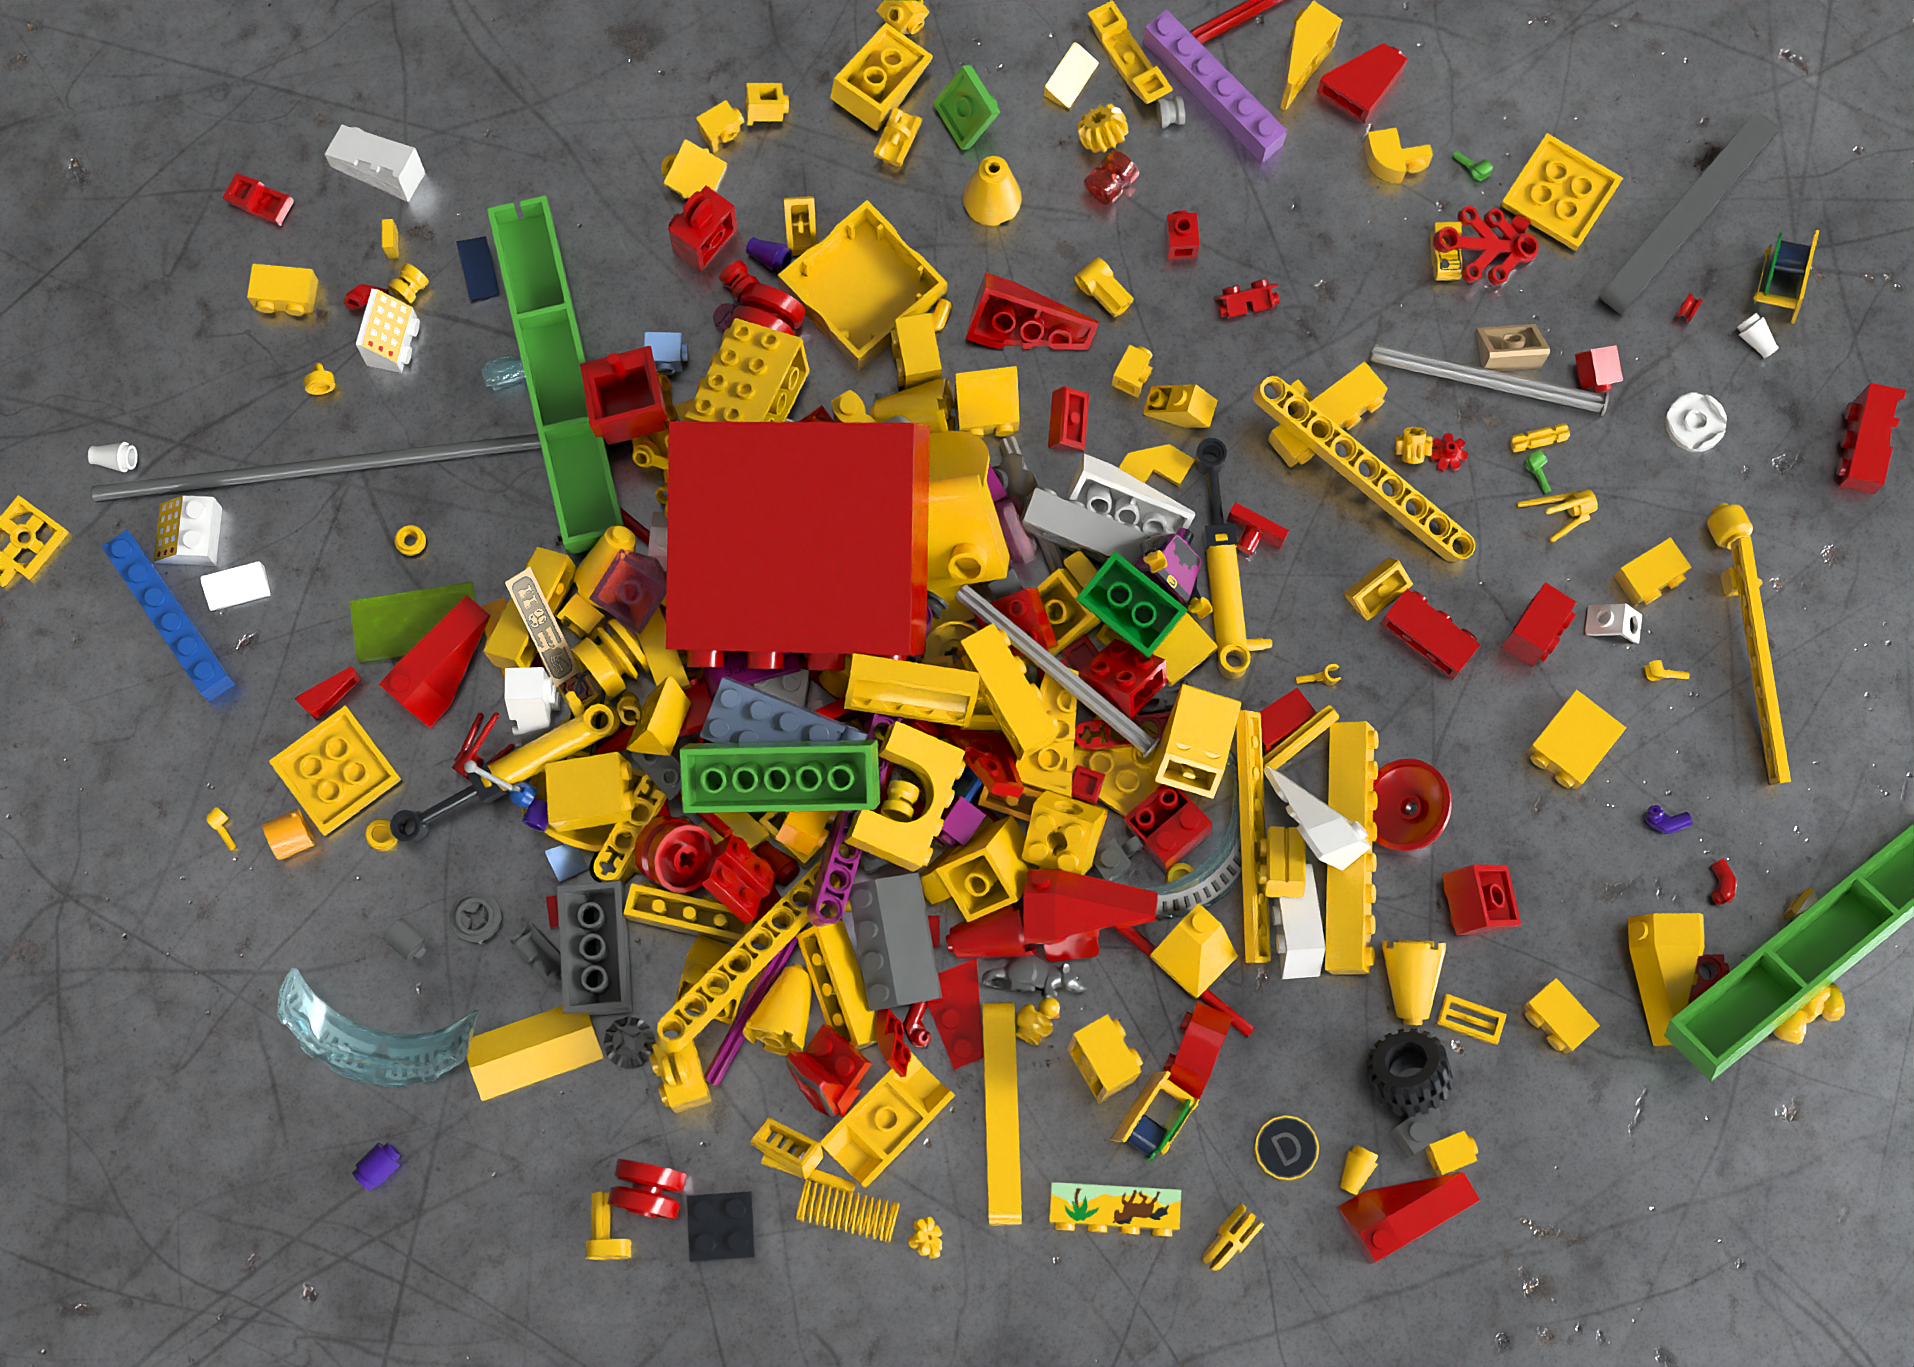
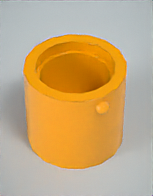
M298 808L262 824L270 848L279 861L315 845L308 824Z

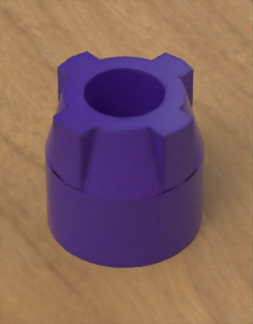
M534 798L527 808L522 823L535 830L545 832L548 826L547 803Z

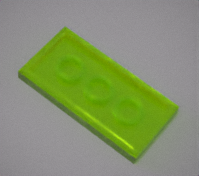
M472 581L350 601L357 661L364 662L406 655L466 595L476 602Z

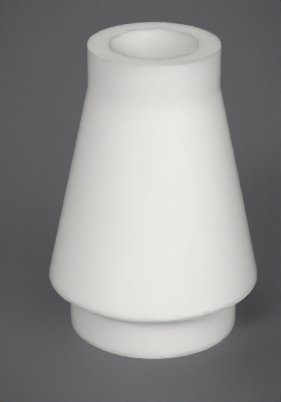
M1757 313L1737 326V329L1740 331L1739 336L1759 352L1764 359L1779 349L1764 317L1760 318Z
M127 442L91 446L88 451V461L90 464L127 472L128 470H133L136 466L137 451L133 445H129Z

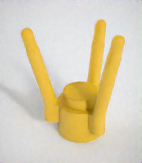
M1590 489L1580 492L1574 490L1565 494L1519 501L1516 504L1517 507H1525L1566 500L1565 503L1545 509V514L1567 509L1572 517L1576 516L1577 518L1549 538L1550 542L1556 541L1580 523L1590 520L1589 514L1597 511L1598 508L1596 497Z

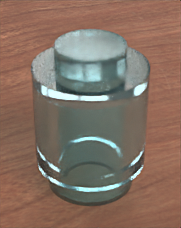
M509 355L485 362L486 368L481 370L486 387L492 386L494 391L522 384L521 381L526 379L521 356L514 357V355Z

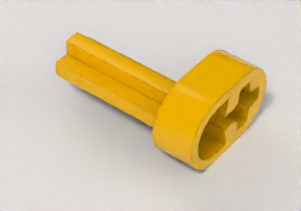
M599 1191L591 1193V1240L586 1241V1259L617 1260L631 1258V1240L610 1239V1205L607 1204L610 1192Z

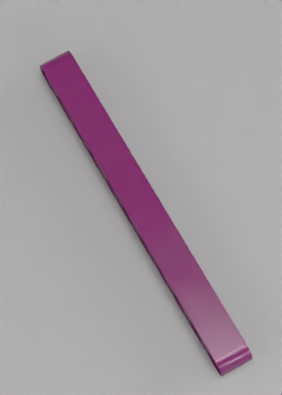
M928 605L926 638L932 621V612ZM906 655L907 662L919 663L921 655ZM867 712L862 731L868 733L866 740H877L878 753L883 740L876 737L874 728H881L885 737L888 727L895 721L901 722L902 717ZM878 756L879 788L881 790L889 761ZM838 810L807 908L808 919L816 927L831 925L840 920L844 913L862 853L861 849L844 842L850 827L847 816L848 814L854 816L858 810ZM839 844H843L848 848L849 856L847 859L839 854ZM831 873L839 878L840 885L838 889L832 887L829 882ZM822 903L830 908L831 914L829 919L824 918L820 913V905Z

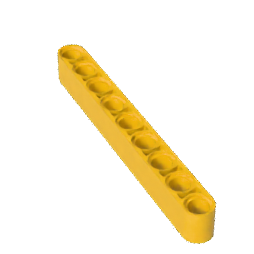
M1270 376L1255 386L1253 398L1261 409L1444 560L1455 563L1473 554L1475 541L1468 532L1284 380L1277 376ZM1265 386H1270L1275 390V399H1270L1265 395ZM1289 405H1293L1298 409V419L1289 415ZM1312 424L1318 425L1322 429L1321 438H1317L1312 434ZM1336 444H1341L1345 448L1346 455L1344 458L1336 454ZM1360 463L1368 467V477L1360 474L1358 469ZM1383 482L1388 483L1392 487L1391 496L1384 494L1382 490ZM1407 501L1415 506L1416 513L1414 516L1406 511ZM1430 521H1434L1438 525V535H1434L1430 531ZM1454 540H1457L1462 545L1461 554H1457L1453 550L1452 544Z
M839 844V854L847 859L849 856L848 848L843 844ZM822 859L660 1019L656 1035V1043L660 1051L665 1054L680 1052L809 922L807 916L808 906L798 907L795 905V902L803 901L809 905ZM831 873L829 882L832 887L838 889L840 885L839 878ZM822 903V904L820 905V910H821L826 904H823V903ZM777 922H782L786 924L787 927L780 929L775 927L773 924ZM759 943L766 948L764 950H756L752 945ZM733 965H740L745 970L741 972H735L731 970L730 967ZM715 986L721 988L723 992L713 994L708 989ZM694 1008L699 1010L701 1014L690 1016L686 1011ZM671 1030L677 1032L679 1036L667 1038L664 1036V1033Z

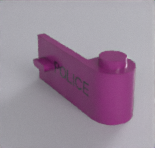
M747 652L724 657V667H704L703 677L713 703L723 677H729L750 685L800 672L801 669L796 654L791 652H785L784 669L746 668Z

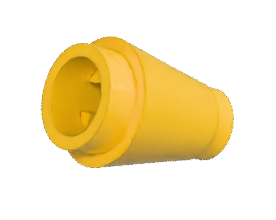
M1354 1144L1352 1151L1348 1150L1341 1179L1342 1182L1339 1187L1357 1195L1378 1165L1376 1163L1378 1155Z

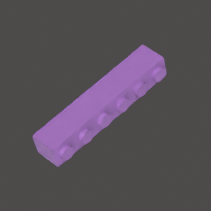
M1167 9L1145 27L1142 43L1261 163L1283 146L1287 130Z

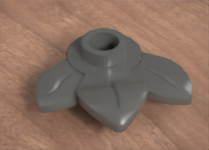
M1010 453L1004 456L1000 465L992 467L998 479L1001 477V484L1007 492V496L1000 502V505L1003 509L1013 514H1022L1024 510L1023 497L1029 496L1035 487L1039 488L1037 477L1031 471L1023 469L1024 456L1018 453Z

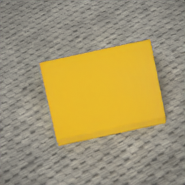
M668 676L647 696L640 713V719L637 720L627 745V750L638 753L671 755L691 704L674 678Z

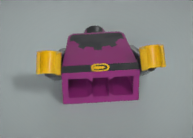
M1178 528L1176 533L1157 534L1144 540L1140 544L1142 554L1133 566L1180 604L1187 603L1189 605L1188 610L1193 614L1197 613L1199 619H1203L1212 613L1213 608L1210 602L1205 597H1201L1197 590V574L1201 559L1190 548L1194 534L1186 528Z

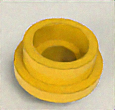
M404 526L395 535V545L399 552L404 555H416L425 547V534L417 526ZM408 538H416V542L413 545H406Z

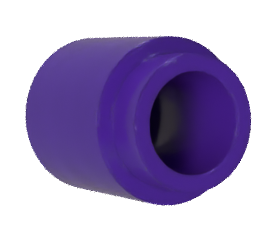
M378 1142L356 1164L357 1168L352 1174L364 1188L371 1191L375 1186L379 1187L401 1166L398 1160L401 1155L390 1143L387 1142L385 1145H382Z

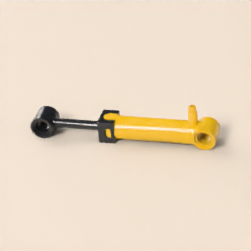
M1207 438L1200 442L1194 457L1195 468L1199 473L1207 477L1212 525L1205 526L1202 533L1204 555L1207 558L1216 645L1218 646L1217 669L1222 677L1235 680L1242 677L1249 666L1251 658L1249 651L1271 648L1272 640L1263 638L1246 639L1236 553L1238 544L1235 523L1224 524L1218 472L1221 471L1224 465L1227 450L1222 441L1216 438ZM1207 452L1214 453L1218 460L1208 461L1203 457V454ZM1231 655L1238 657L1241 665L1238 667L1230 666L1226 661V657Z
M570 691L566 693L565 697L575 718L491 764L486 763L479 768L511 785L523 782L545 770V763L561 761L603 737L612 736L620 726L619 715L614 709L603 704H595L585 710L575 692ZM605 712L608 716V723L604 728L598 729L595 725V719L597 715ZM475 772L468 773L467 775L472 783L471 786L423 812L411 810L397 812L390 822L391 833L400 841H421L429 831V822L479 796L481 802L490 803L505 795L508 791ZM412 818L415 821V829L408 835L404 830V824L407 819Z

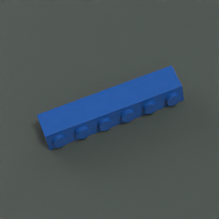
M126 530L101 546L198 691L210 702L234 686L235 683L137 539Z

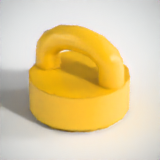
M319 362L313 365L312 373H309L303 379L305 391L312 395L329 393L335 387L333 374L329 371H324L323 365Z

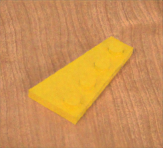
M1070 669L1074 674L1078 676L1079 671ZM1045 672L1039 690L1043 697L1040 703L1045 711L1050 710L1059 724V727L1056 728L1058 733L1053 743L1021 761L1017 758L1015 765L1023 785L1041 791L1048 790L1071 798L1077 698Z

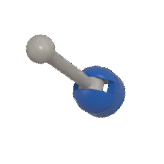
M468 760L464 764L466 772H475L509 790L511 801L516 806L525 810L532 803L537 787L526 782H517L511 785L477 767L476 763L472 760Z

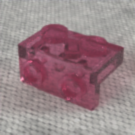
M1011 496L994 504L1011 562L1027 564L1035 560L1034 553L1039 548L1034 536L1023 529L1020 521L1023 509L1018 497Z

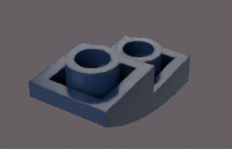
M486 236L456 241L469 300L500 295Z

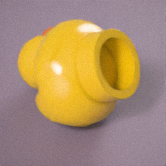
M1045 997L1038 1004V1011L1035 1010L1032 1004L1023 1006L1016 1014V1023L1018 1025L1016 1036L1027 1043L1039 1045L1042 1038L1049 1036L1053 1032L1054 1025L1050 1019H1058L1060 1017L1058 1014L1060 1010L1058 1001L1053 997Z

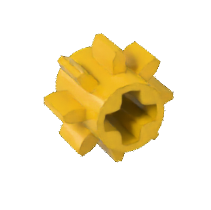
M1420 427L1405 428L1403 435H1396V455L1402 454L1401 459L1406 463H1422L1425 455H1432V436H1426V430Z

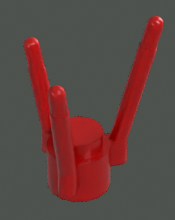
M498 712L492 715L469 750L483 718V713L477 714L460 752L454 759L456 762L451 768L469 781L468 772L465 771L464 764L466 761L472 760L476 763L477 767L481 766L483 759L476 753L498 719ZM513 743L509 744L490 759L487 764H491L506 756L515 748V745Z

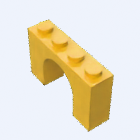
M895 721L887 729L878 756L909 769L920 779L926 794L924 810L921 816L912 822H897L870 810H858L853 817L844 842L912 872L921 868L922 865L926 866L933 852V848L929 847L932 838L939 835L944 820L940 818L943 809L950 806L955 791L951 790L954 780H958L964 771L966 763L962 759L965 751Z

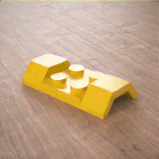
M911 1052V1060L908 1063L906 1077L900 1078L891 1068L820 1141V1144L866 1189L933 1120L955 1094L936 1079Z

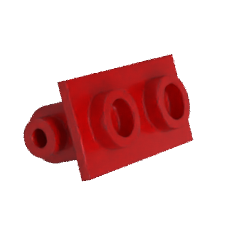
M1268 279L1251 282V288L1240 290L1239 285L1223 288L1222 295L1214 296L1215 299L1223 301V304L1219 305L1220 316H1226L1228 319L1248 314L1246 302L1250 301L1253 312L1274 308V305L1279 304V297L1277 292L1272 293V288L1278 287V284H1269Z

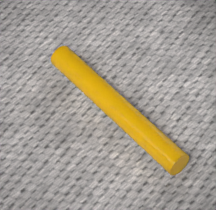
M764 1153L761 1164L798 1176ZM814 1169L807 1178V1180L821 1185L824 1184L827 1187L831 1185L832 1189L838 1187L841 1192L845 1189L847 1194L850 1191L854 1192L856 1186L855 1182L818 1169Z

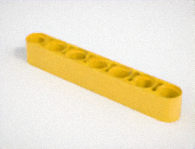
M1014 1002L982 1003L989 1225L1021 1224Z

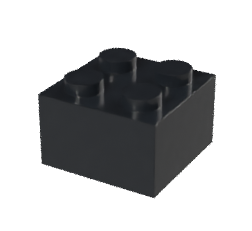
M752 1191L687 1196L689 1262L693 1264L757 1259L754 1193Z

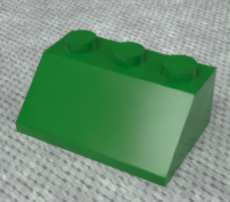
M1117 552L1110 556L1075 599L1147 658L1169 636L1188 610Z

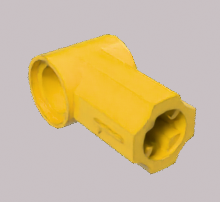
M1099 257L1094 258L1074 275V280L1078 287L1086 295H1093L1114 318L1120 316L1133 302L1134 298L1116 281L1110 267Z

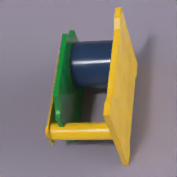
M1815 230L1810 246L1781 240L1782 233L1779 232L1764 292H1761L1759 288L1766 261L1769 260L1772 248L1770 243L1764 253L1765 262L1758 291L1755 292L1753 299H1755V303L1757 301L1762 302L1761 304L1767 303L1794 309L1791 324H1795L1803 301L1820 230ZM1774 270L1802 275L1797 299L1768 293Z
M1153 1072L1138 1098L1109 1140L1112 1142L1128 1141L1146 1154L1143 1159L1152 1161L1157 1153L1164 1155L1167 1152L1169 1145L1192 1110L1198 1106L1199 1099L1193 1098L1169 1081L1170 1072ZM1160 1088L1180 1102L1173 1108L1162 1126L1144 1114Z

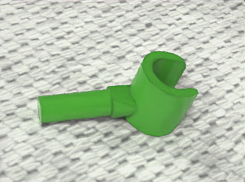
M1458 151L1453 153L1452 157L1467 166L1476 181H1483L1491 175L1490 171L1493 167L1488 160L1483 159L1476 164Z
M1536 450L1525 459V467L1537 476L1543 492L1546 494L1551 491V488L1541 467L1547 463V458L1542 451Z

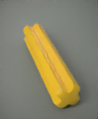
M1326 705L1262 757L1263 768L1269 766L1274 770L1278 769L1339 719L1336 710L1331 705Z

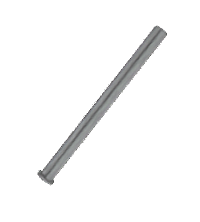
M1377 344L1373 345L1370 354L1372 362L1600 412V416H1604L1609 401L1608 392L1602 395Z
M963 585L955 595L957 600L986 624L994 623L998 630L1002 628L1014 647L1142 751L1143 758H1146L1160 741L1158 737L1154 740L968 585Z

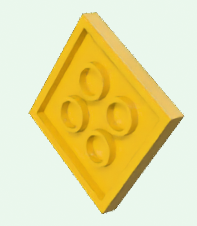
M1547 133L1500 206L1516 216H1522L1530 220V224L1577 251L1623 178Z
M346 705L269 760V763L324 836L401 781V778Z
M1096 715L1094 720H1102V718ZM1145 722L1140 727L1151 737L1156 736L1158 733L1157 726L1150 722ZM1100 727V734H1090L1089 729H1087L1081 739H1085L1086 744H1090L1092 738L1102 736L1101 743H1106L1104 738L1105 727ZM1114 728L1110 729L1109 734L1113 740L1122 741L1125 739ZM1159 744L1155 746L1146 758L1142 757L1143 752L1137 747L1091 752L1082 751L1075 747L1072 776L1076 765L1106 774L1098 800L1125 817L1162 785V783L1154 781L1150 770Z

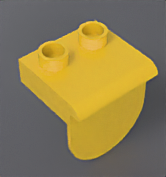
M962 431L930 433L927 590L1007 578L1010 556L986 481L990 462L989 451L984 441L971 433Z

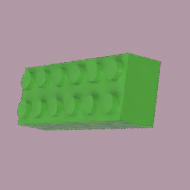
M877 740L689 743L680 749L683 813L874 810L880 804Z

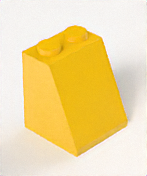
M1012 815L986 826L969 840L965 846L958 849L936 868L937 873L967 922L1019 901L1024 893L1028 869L1039 868V865L1021 859L1026 837Z

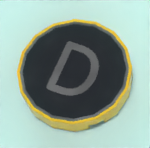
M1281 1116L1273 1118L1262 1126L1258 1132L1254 1146L1256 1160L1263 1171L1271 1177L1285 1181L1301 1178L1312 1170L1318 1159L1319 1144L1316 1134L1306 1122L1297 1117Z

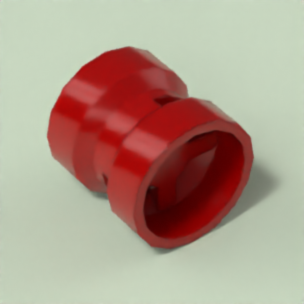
M741 260L731 263L719 276L721 283L732 290V296L739 303L742 292L748 283H760L755 276L748 273V267Z

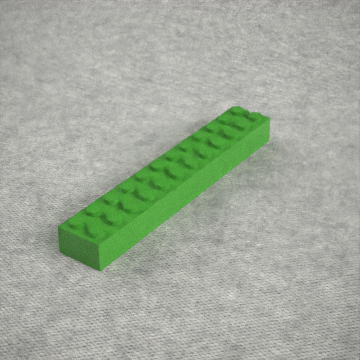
M546 195L520 201L525 219L519 220L514 202L487 208L562 540L567 554L572 555L591 550L608 528L612 526H625L605 440L602 436L596 438L589 424L580 364L585 363L586 359L550 206Z
M1914 824L1669 1021L1664 1036L1710 1082L1914 916Z

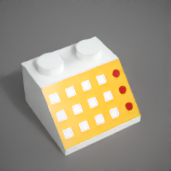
M371 289L356 341V346L367 366L402 373L404 364H408L411 359L412 347L410 343L412 336L416 337L419 331L420 321L417 319L413 307L377 289Z
M180 496L160 503L153 561L155 564L216 566L222 507L214 497Z

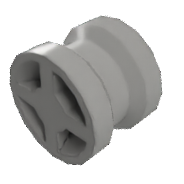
M1181 95L1174 96L1172 100H1165L1164 98L1156 100L1157 117L1161 128L1168 127L1171 123H1176L1177 125L1185 124V109Z

